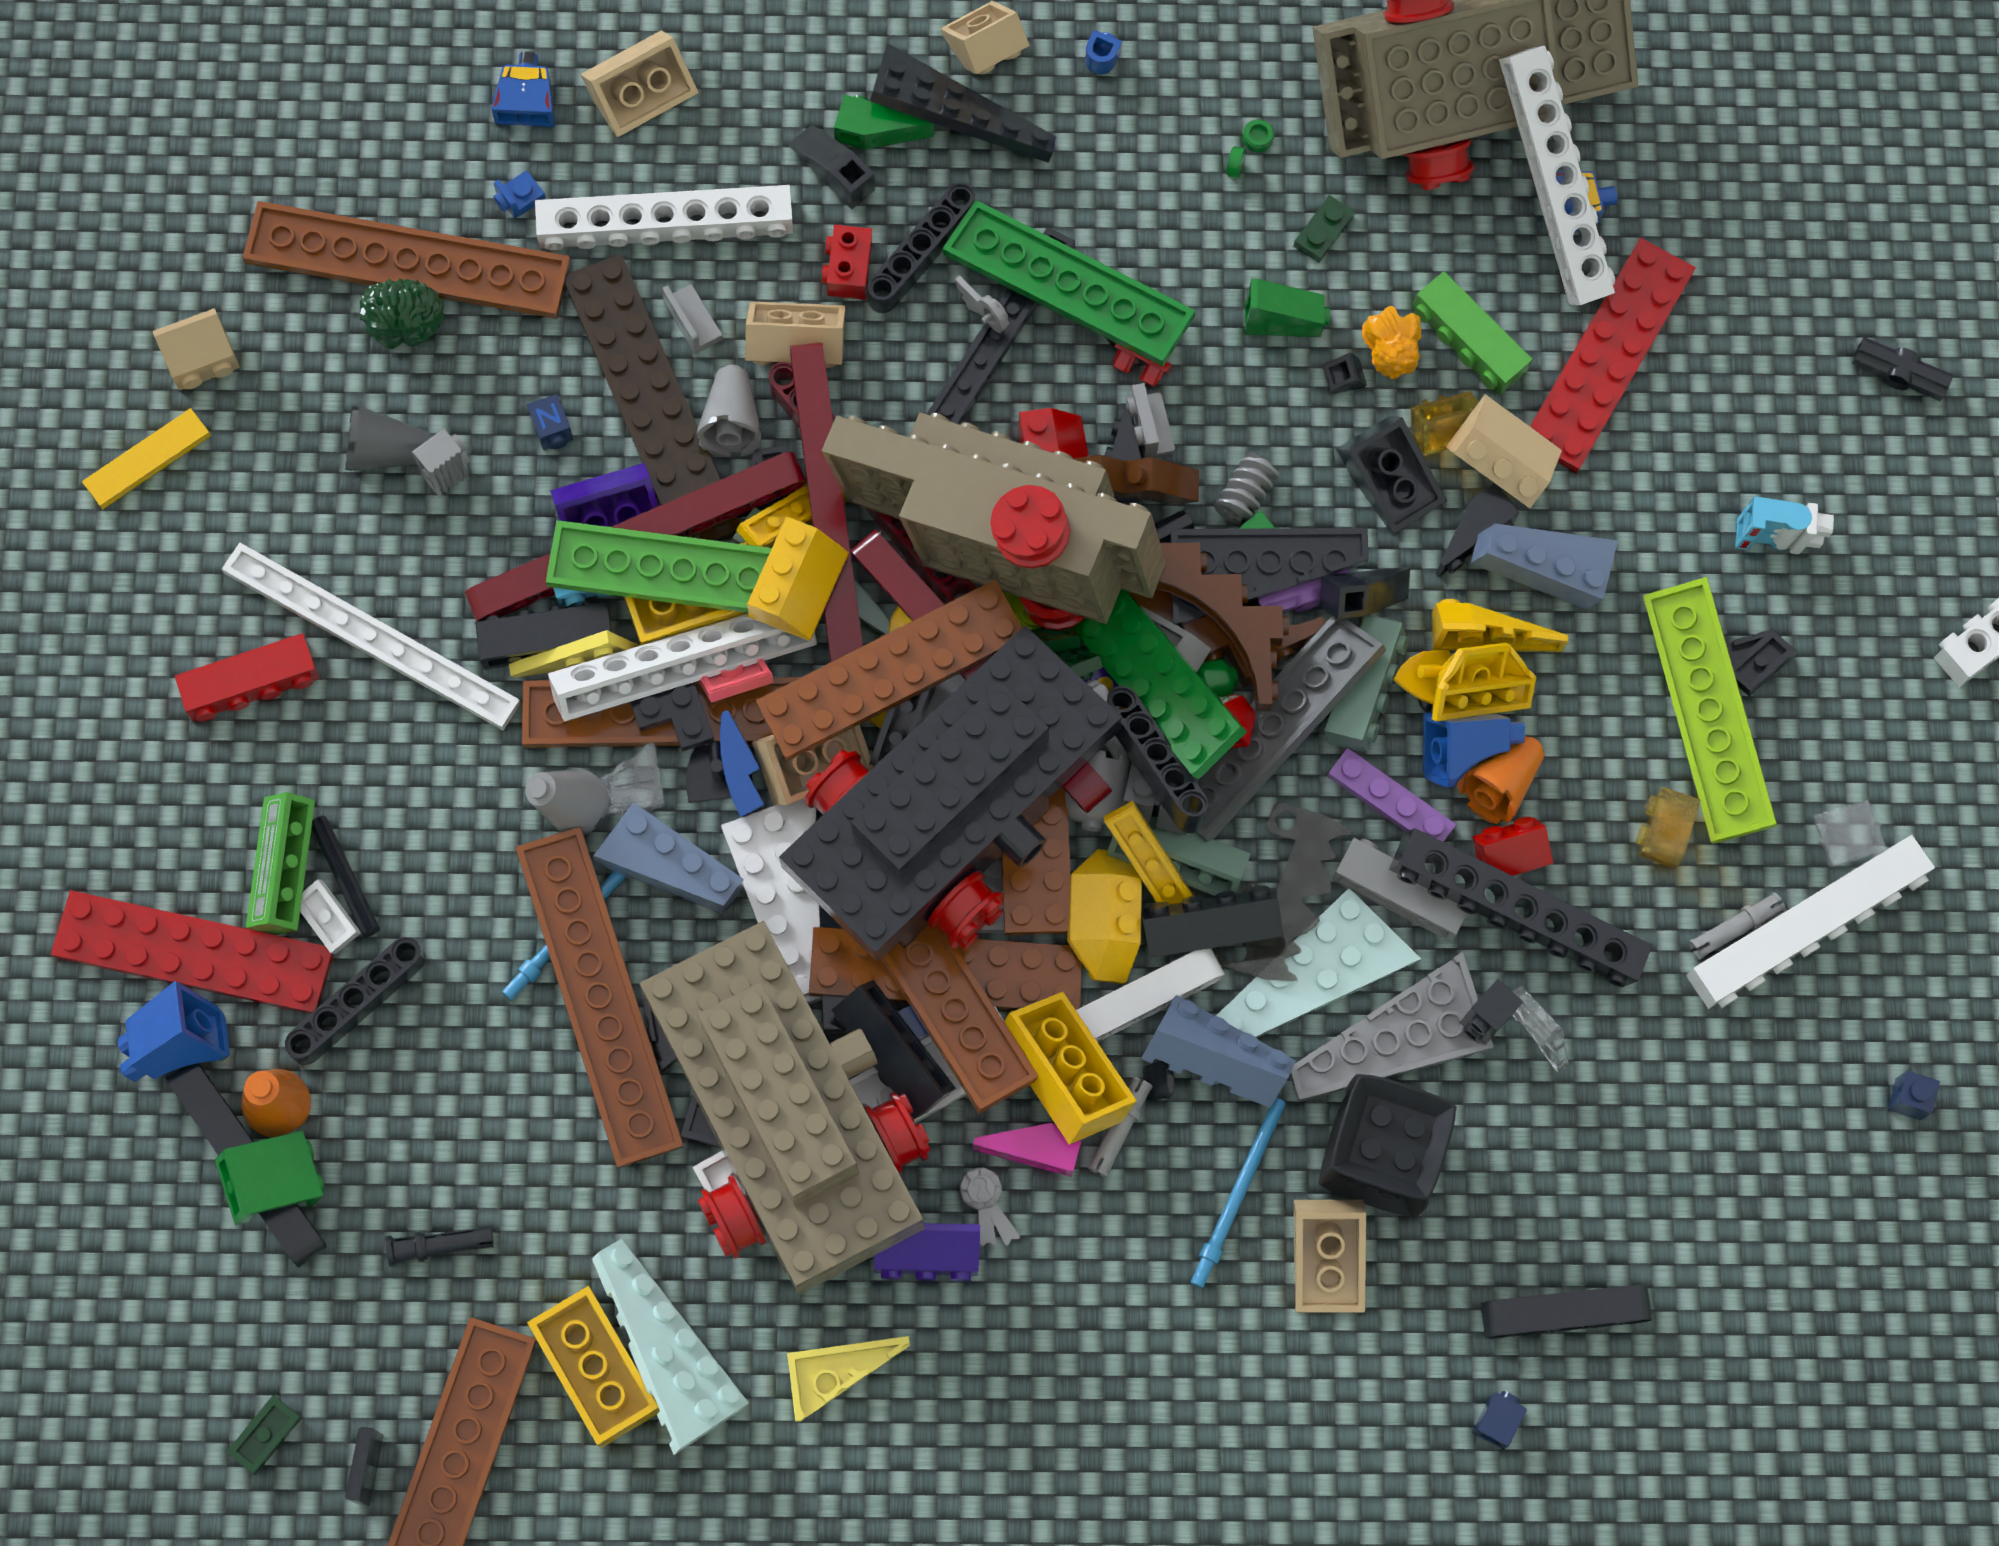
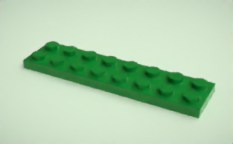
M977 200L974 201L943 247V255L1162 367L1195 318L1194 309Z
M1120 590L1107 625L1085 618L1073 627L1088 649L1100 656L1102 666L1119 686L1132 689L1137 694L1171 744L1174 754L1198 780L1247 732L1129 591Z

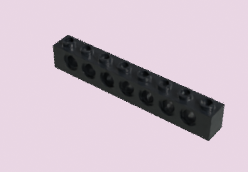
M1416 828L1403 834L1389 868L1390 871L1398 874L1397 878L1402 882L1410 885H1416L1417 883L1427 888V893L1442 900L1447 898L1457 903V907L1466 913H1478L1486 917L1490 925L1501 929L1508 928L1517 932L1516 936L1519 939L1528 943L1537 942L1547 947L1546 951L1551 955L1559 958H1570L1577 962L1576 966L1592 973L1596 971L1606 976L1607 982L1618 987H1624L1639 981L1653 946ZM1426 859L1432 861L1435 865V874L1428 872L1426 869ZM1456 874L1463 877L1465 881L1464 889L1456 884ZM1486 888L1493 892L1495 896L1494 903L1486 899ZM1516 903L1523 907L1524 918L1519 917L1515 912ZM1545 918L1553 922V933L1545 927ZM1575 932L1582 936L1583 947H1580L1575 942ZM1605 947L1609 948L1613 954L1612 962L1605 957Z

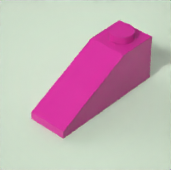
M1047 1123L976 1137L973 1143V1150L1072 1177L1081 1140L1069 1145L1056 1124Z

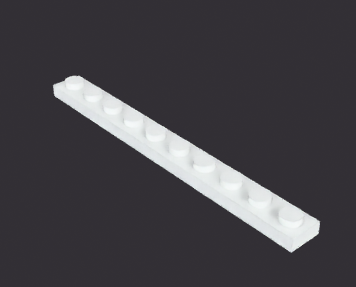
M242 543L238 544L222 567L223 573L503 731L521 704L518 698Z

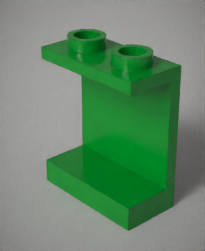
M303 1131L227 1148L215 1159L235 1225L249 1222L257 1213L301 1202H306V1206L311 1207L322 1198L324 1182L320 1173H316L312 1161L314 1159L313 1147L310 1141H306Z

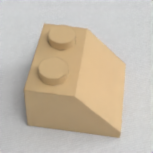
M994 1L940 28L943 37L964 68L975 74H985L995 68V64L1018 57L1021 54V50L1030 46L1017 12Z
M215 308L153 331L178 390L196 388L203 381L214 377H226L233 370L240 368L228 335Z

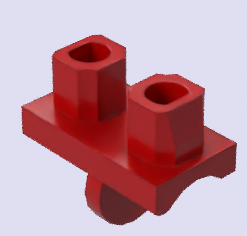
M1117 343L1115 345L1118 351L1115 355L1113 367L1129 374L1137 359L1146 364L1139 379L1153 387L1157 386L1164 374L1169 375L1173 368L1171 363L1167 361L1162 367Z

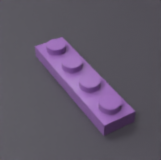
M1349 748L1345 750L1327 775L1328 778L1405 832L1416 828L1444 842L1456 826L1450 819Z

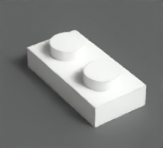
M316 880L303 891L300 912L330 953H338L361 934V931L323 880Z

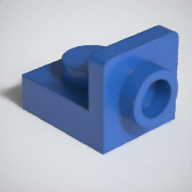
M527 170L504 185L500 180L494 182L496 194L493 197L495 202L503 212L508 210L514 219L533 208L535 200L546 199L545 193Z

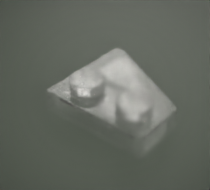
M654 742L644 746V750L632 759L623 761L612 773L605 774L599 778L606 786L609 795V805L605 817L625 814L633 802L644 810L665 807Z
M1522 986L1512 991L1524 1001L1513 1014V1017L1520 1025L1526 1028L1551 1065L1559 1072L1569 1065L1563 1029Z

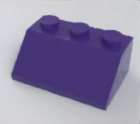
M645 463L550 490L559 521L612 527L658 507Z
M924 1223V1230L874 1256V1273H881V1279L899 1280L902 1278V1274H916L915 1279L922 1281L936 1280V1275H950L951 1281H971V1276H978L980 1225Z

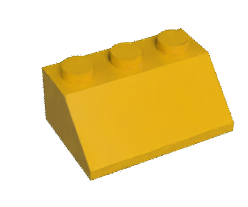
M786 516L747 603L749 618L811 641L849 552L818 528Z

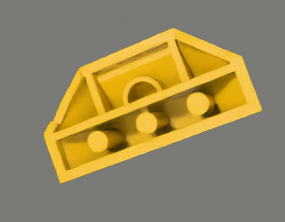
M1507 643L1459 648L1438 674L1432 708V720L1443 721L1531 708L1537 677L1527 668L1512 646Z
M1097 849L1070 874L1067 941L1080 962L1089 971L1088 975L1092 981L1124 985L1128 980L1141 943L1142 879L1132 864L1107 855L1108 850Z

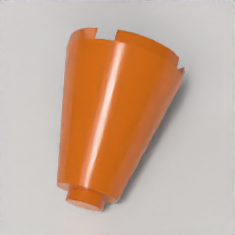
M1525 736L1524 743L1510 744L1509 752L1491 756L1472 767L1457 782L1460 795L1465 792L1470 800L1467 806L1476 815L1490 823L1498 824L1501 820L1505 821V824L1509 823L1516 815L1544 760L1545 755L1541 743L1533 737Z
M284 1069L258 1071L250 1075L245 1082L241 1099V1110L246 1123L260 1135L274 1138L287 1135L305 1123L311 1110V1096L304 1081L291 1071Z

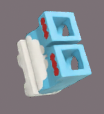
M1754 496L1737 518L1735 548L1748 550L1754 542L1770 544L1778 550L1790 548V553L1800 554L1805 547L1820 548L1823 545L1824 537H1830L1833 533L1834 516L1818 513V504L1808 503L1805 506L1795 502Z

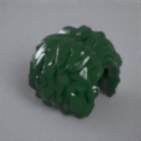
M399 278L396 282L391 279L383 283L378 282L368 286L360 301L361 313L359 315L360 320L366 324V333H370L371 337H374L376 341L389 349H394L402 343L408 346H418L421 343H425L436 333L445 318L443 313L444 302L439 298L438 292L427 287L425 283H420L418 280L406 279L403 281Z

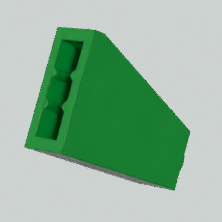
M1251 278L1245 303V335L1321 337L1324 326H1329L1330 307H1325V295Z

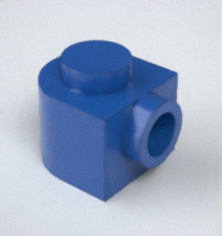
M1093 30L1086 45L1085 64L1087 68L1096 74L1110 72L1121 54L1122 41L1110 33H1101Z

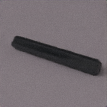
M322 815L314 818L311 829L362 935L369 937L379 932L380 927L327 817Z

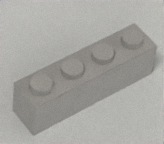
M1353 838L1332 881L1348 889L1350 888L1353 892L1452 942L1467 913L1457 907V903L1447 898L1442 900L1427 893V888L1417 883L1416 885H1410L1402 882L1397 878L1398 874L1389 870L1395 856L1394 854L1388 856L1379 851L1378 846L1366 839L1358 840Z

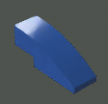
M726 710L721 715V758L731 798L742 818L765 805L750 778L751 774L761 769L730 712Z

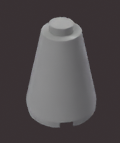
M727 365L716 373L697 428V438L701 448L708 450L710 454L730 457V452H741L740 457L747 456L760 447L762 433L748 373L737 365Z
M575 769L540 772L533 775L526 784L525 792L528 801L560 832L581 827L583 835H586L596 828L594 826L600 818L604 819L609 805L607 788L595 774L587 770Z

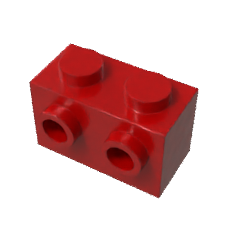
M834 225L833 236H827L825 255H830L829 265H823L822 284H827V296L866 299L872 250V228Z
M1521 817L1513 822L1514 824L1504 827H1488L1481 834L1472 836L1477 859L1511 876L1553 864L1546 826L1535 817Z

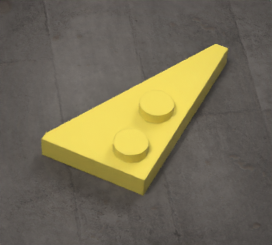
M606 630L510 663V676L518 678L555 672L640 645Z
M909 1336L787 1353L795 1421L801 1422L910 1346Z

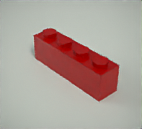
M303 633L174 676L185 711L192 722L196 720L200 722L211 720L217 716V713L229 709L231 711L244 709L250 702L259 699H274L280 696L281 692L292 688H307L313 684V681L320 679L309 643Z

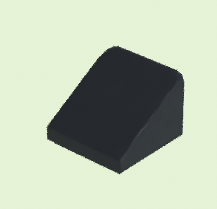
M1352 353L1322 365L1330 394L1332 395L1367 386L1361 362Z
M1158 1061L1143 1068V1080L1153 1086L1146 1100L1170 1099L1175 1092L1173 1071L1168 1069V1063Z

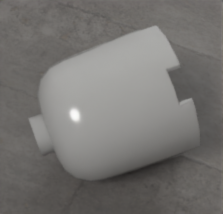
M1099 750L1087 762L1112 789V792L1087 814L1067 792L1065 794L1068 818L1082 824V829L1086 831H1101L1102 826H1106L1104 816L1122 807L1131 767L1129 757L1119 754L1118 760L1106 758V751Z

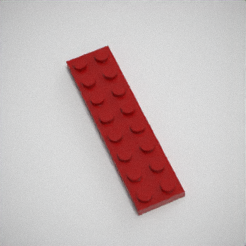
M1642 238L1639 239L1613 285L1615 293L1605 297L1530 425L1532 429L1562 450L1557 463L1578 473L1694 273L1695 266Z
M72 890L69 892L50 954L52 957L171 984L177 981L185 987L311 1014L320 1006L334 954L330 953L326 946Z

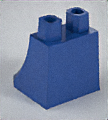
M1423 713L1424 777L1426 780L1445 788L1454 787L1464 774L1481 761L1500 753L1509 752L1510 744L1524 743L1525 724L1522 722H1511L1510 718L1496 713L1443 721L1432 720V713Z
M174 981L126 1020L127 1032L117 1039L118 1048L123 1054L130 1057L120 1064L121 1074L133 1082H137L145 1075L157 1079L168 1072L196 1063L223 1061L230 1055L224 1013L217 1005L177 981Z

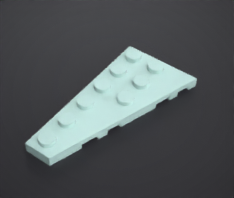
M1349 888L1216 1016L1223 1018L1235 1028L1258 1038L1313 1010L1316 1011L1348 996L1364 986L1379 979L1382 980L1398 970L1416 964L1421 958Z
M622 1239L599 1251L593 1257V1263L607 1296L613 1298L619 1311L616 1316L621 1328H626L631 1340L628 1347L646 1390L654 1396L660 1410L657 1416L661 1426H667L672 1441L669 1445L674 1455L743 1410L749 1404Z

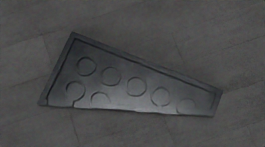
M887 43L870 102L1049 163L1055 145V135Z
M1368 528L1171 529L1170 543L1200 542L1201 553L1207 554V572L1201 573V575L1241 574L1242 584H1247L1248 603L1321 579V576L1333 575L1366 564L1369 560ZM1171 594L1173 624L1180 626L1208 616L1194 604Z

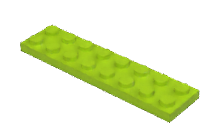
M1704 577L1643 595L1711 843L1715 844L1777 827L1708 578Z

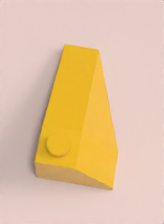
M1457 599L1441 600L1440 603L1435 604L1431 612L1432 650L1457 651L1459 648L1507 643L1515 651L1562 652L1568 643V635L1474 604L1460 603Z

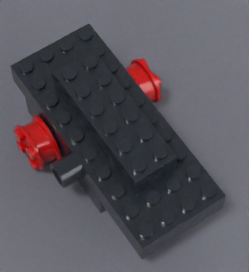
M1024 626L872 770L869 771L860 762L861 755L857 751L847 752L843 749L832 758L831 765L822 774L818 772L812 776L806 784V788L809 791L805 796L804 803L809 808L816 807L823 816L779 856L781 867L876 962L884 957L897 943L905 948L928 925L932 929L939 928L949 938L948 945L951 948L956 949L961 946L966 950L977 940L979 936L977 933L986 924L988 926L993 925L1003 914L1000 907L1005 895L1000 891L994 893L983 882L985 876L982 873L1003 853L1021 868L1028 864L1042 850L1047 840L1033 825L1049 810V798L1121 730L1122 717L1029 628Z

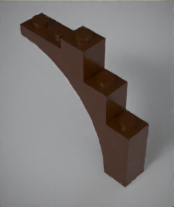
M1101 454L1073 458V460L1083 463L1089 460L1102 465L1107 471L1114 497L1154 501L1169 505L1199 502L1198 469L1153 457L1128 461Z
M1200 542L1160 543L1166 565L1156 589L1171 593L1194 604L1215 620L1231 638L1245 662L1253 685L1256 711H1270L1273 701H1278V682L1272 681L1271 668L1277 667L1276 648H1271V646H1281L1284 636L1289 635L1288 616H1283L1282 606H1242V604L1248 603L1247 584H1242L1241 574L1201 575V573L1207 572V554L1201 553Z
M1156 589L1153 597L1148 598L1129 592L1141 606L1172 623L1171 593ZM1207 616L1179 626L1211 648L1203 662L1218 658L1224 659V655H1226L1231 666L1236 669L1242 688L1252 685L1243 658L1231 638L1215 620ZM1323 616L1289 626V635L1284 636L1281 646H1271V648H1276L1277 663L1290 659L1294 656L1295 651L1303 648L1326 623ZM1271 668L1272 675L1275 668Z

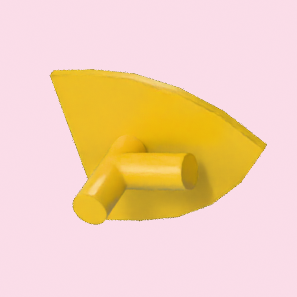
M1423 651L1410 657L1400 666L1393 680L1408 693L1424 702L1433 704L1438 674L1452 657L1450 651Z

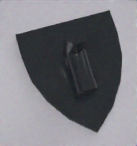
M711 742L708 745L694 748L690 756L686 776L688 803L731 798L723 770L720 742Z

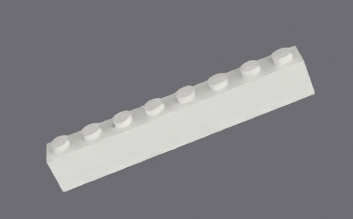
M1910 835L1697 965L1686 977L1708 1009L1716 1004L1724 1008L1739 998L1736 992L1746 987L1748 991L1755 989L1766 981L1763 976L1768 972L1774 970L1776 975L1793 965L1791 958L1801 953L1803 958L1807 957L1821 947L1818 942L1828 936L1833 941L1848 931L1845 926L1853 920L1857 924L1864 922L1875 914L1873 911L1874 907L1882 903L1886 908L1902 898L1899 893L1907 887L1914 891L1927 883L1929 879L1926 875L1935 867L1913 835Z

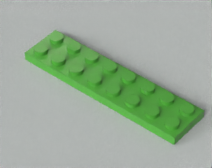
M557 520L546 585L553 588L748 613L747 603L772 548Z

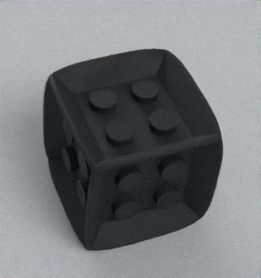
M1365 1074L1354 1075L1347 1086L1346 1096L1340 1105L1321 1165L1318 1184L1350 1200H1363L1365 1205L1413 1217L1421 1215L1428 1207L1429 1198L1437 1184L1454 1128L1457 1107L1437 1095L1390 1079Z

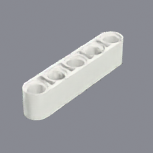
M1211 948L1195 950L1076 1011L1096 1041L1100 1042L1169 1007L1176 995L1185 999L1215 984L1226 975Z

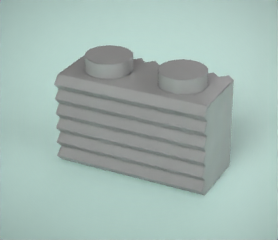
M445 429L412 451L421 476L437 496H443V492L448 493V488L453 489V485H458L459 481H464V477L469 478L467 464L471 462L464 452L467 449L456 434L450 436Z

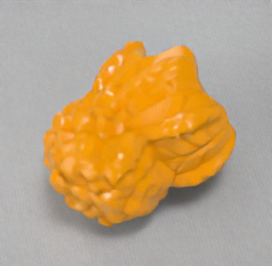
M1388 306L1380 314L1369 316L1362 325V338L1365 344L1372 349V364L1376 366V371L1381 372L1383 376L1397 379L1400 375L1403 376L1405 373L1410 374L1414 372L1418 366L1420 358L1418 341L1421 338V322L1418 315L1410 313L1401 317L1398 315L1395 307Z

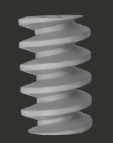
M1246 452L1245 457L1239 462V468L1234 470L1233 478L1228 480L1227 489H1224L1220 493V499L1215 501L1214 508L1216 512L1227 521L1235 524H1240L1242 519L1248 521L1254 516L1249 509L1257 511L1260 508V504L1256 499L1265 500L1267 497L1261 488L1266 490L1272 489L1273 483L1268 478L1278 479V471L1262 456L1253 452Z

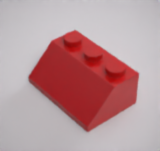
M1055 408L1019 412L1018 431L1021 444L1024 441L1032 442L1040 446L1044 451L1053 453L1061 451L1073 458L1089 456L1082 417L1080 415Z

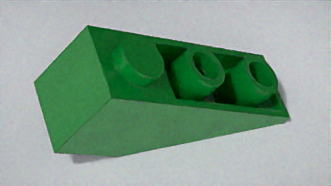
M844 94L834 125V139L836 141L864 150L934 137L935 134L934 123L870 102L867 98L859 95L852 97Z

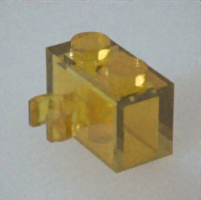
M1471 391L1446 398L1443 395H1438V400L1428 403L1424 399L1422 400V405L1411 407V434L1424 456L1448 450L1446 446L1479 403Z
M1662 787L1656 796L1651 795L1645 809V814L1649 815L1647 825H1641L1635 842L1640 845L1637 856L1676 868L1683 860L1701 799L1666 787Z

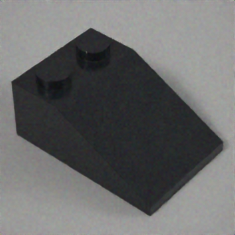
M1388 416L1336 448L1350 476L1391 534H1395L1447 501L1403 417Z

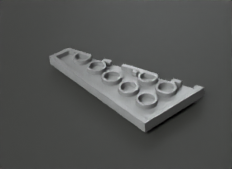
M1463 952L1428 974L1412 987L1407 988L1325 1045H1322L1295 1063L1290 1073V1079L1297 1102L1346 1090L1349 1082L1356 1074L1390 1078L1492 1050L1494 1048L1492 1040L1486 1045L1481 1041H1473L1464 1033V1026L1460 1023L1471 1007L1478 1001Z

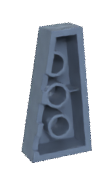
M1493 524L1478 534L1471 564L1587 609L1604 599L1618 541Z
M634 802L593 855L596 866L616 871L633 880L642 881L652 885L653 888L673 893L687 901L723 915L743 889V878Z
M1178 995L1174 997L1141 1057L1142 1060L1153 1063L1154 1059L1169 1064V1070L1179 1074L1182 1073L1183 1069L1200 1075L1201 1082L1211 1086L1220 1083L1227 1085L1230 1093L1270 1108L1287 1081L1296 1062L1284 1052L1273 1049L1257 1040L1252 1034L1235 1028L1223 1018L1208 1013L1197 1007L1192 1001L1183 999Z

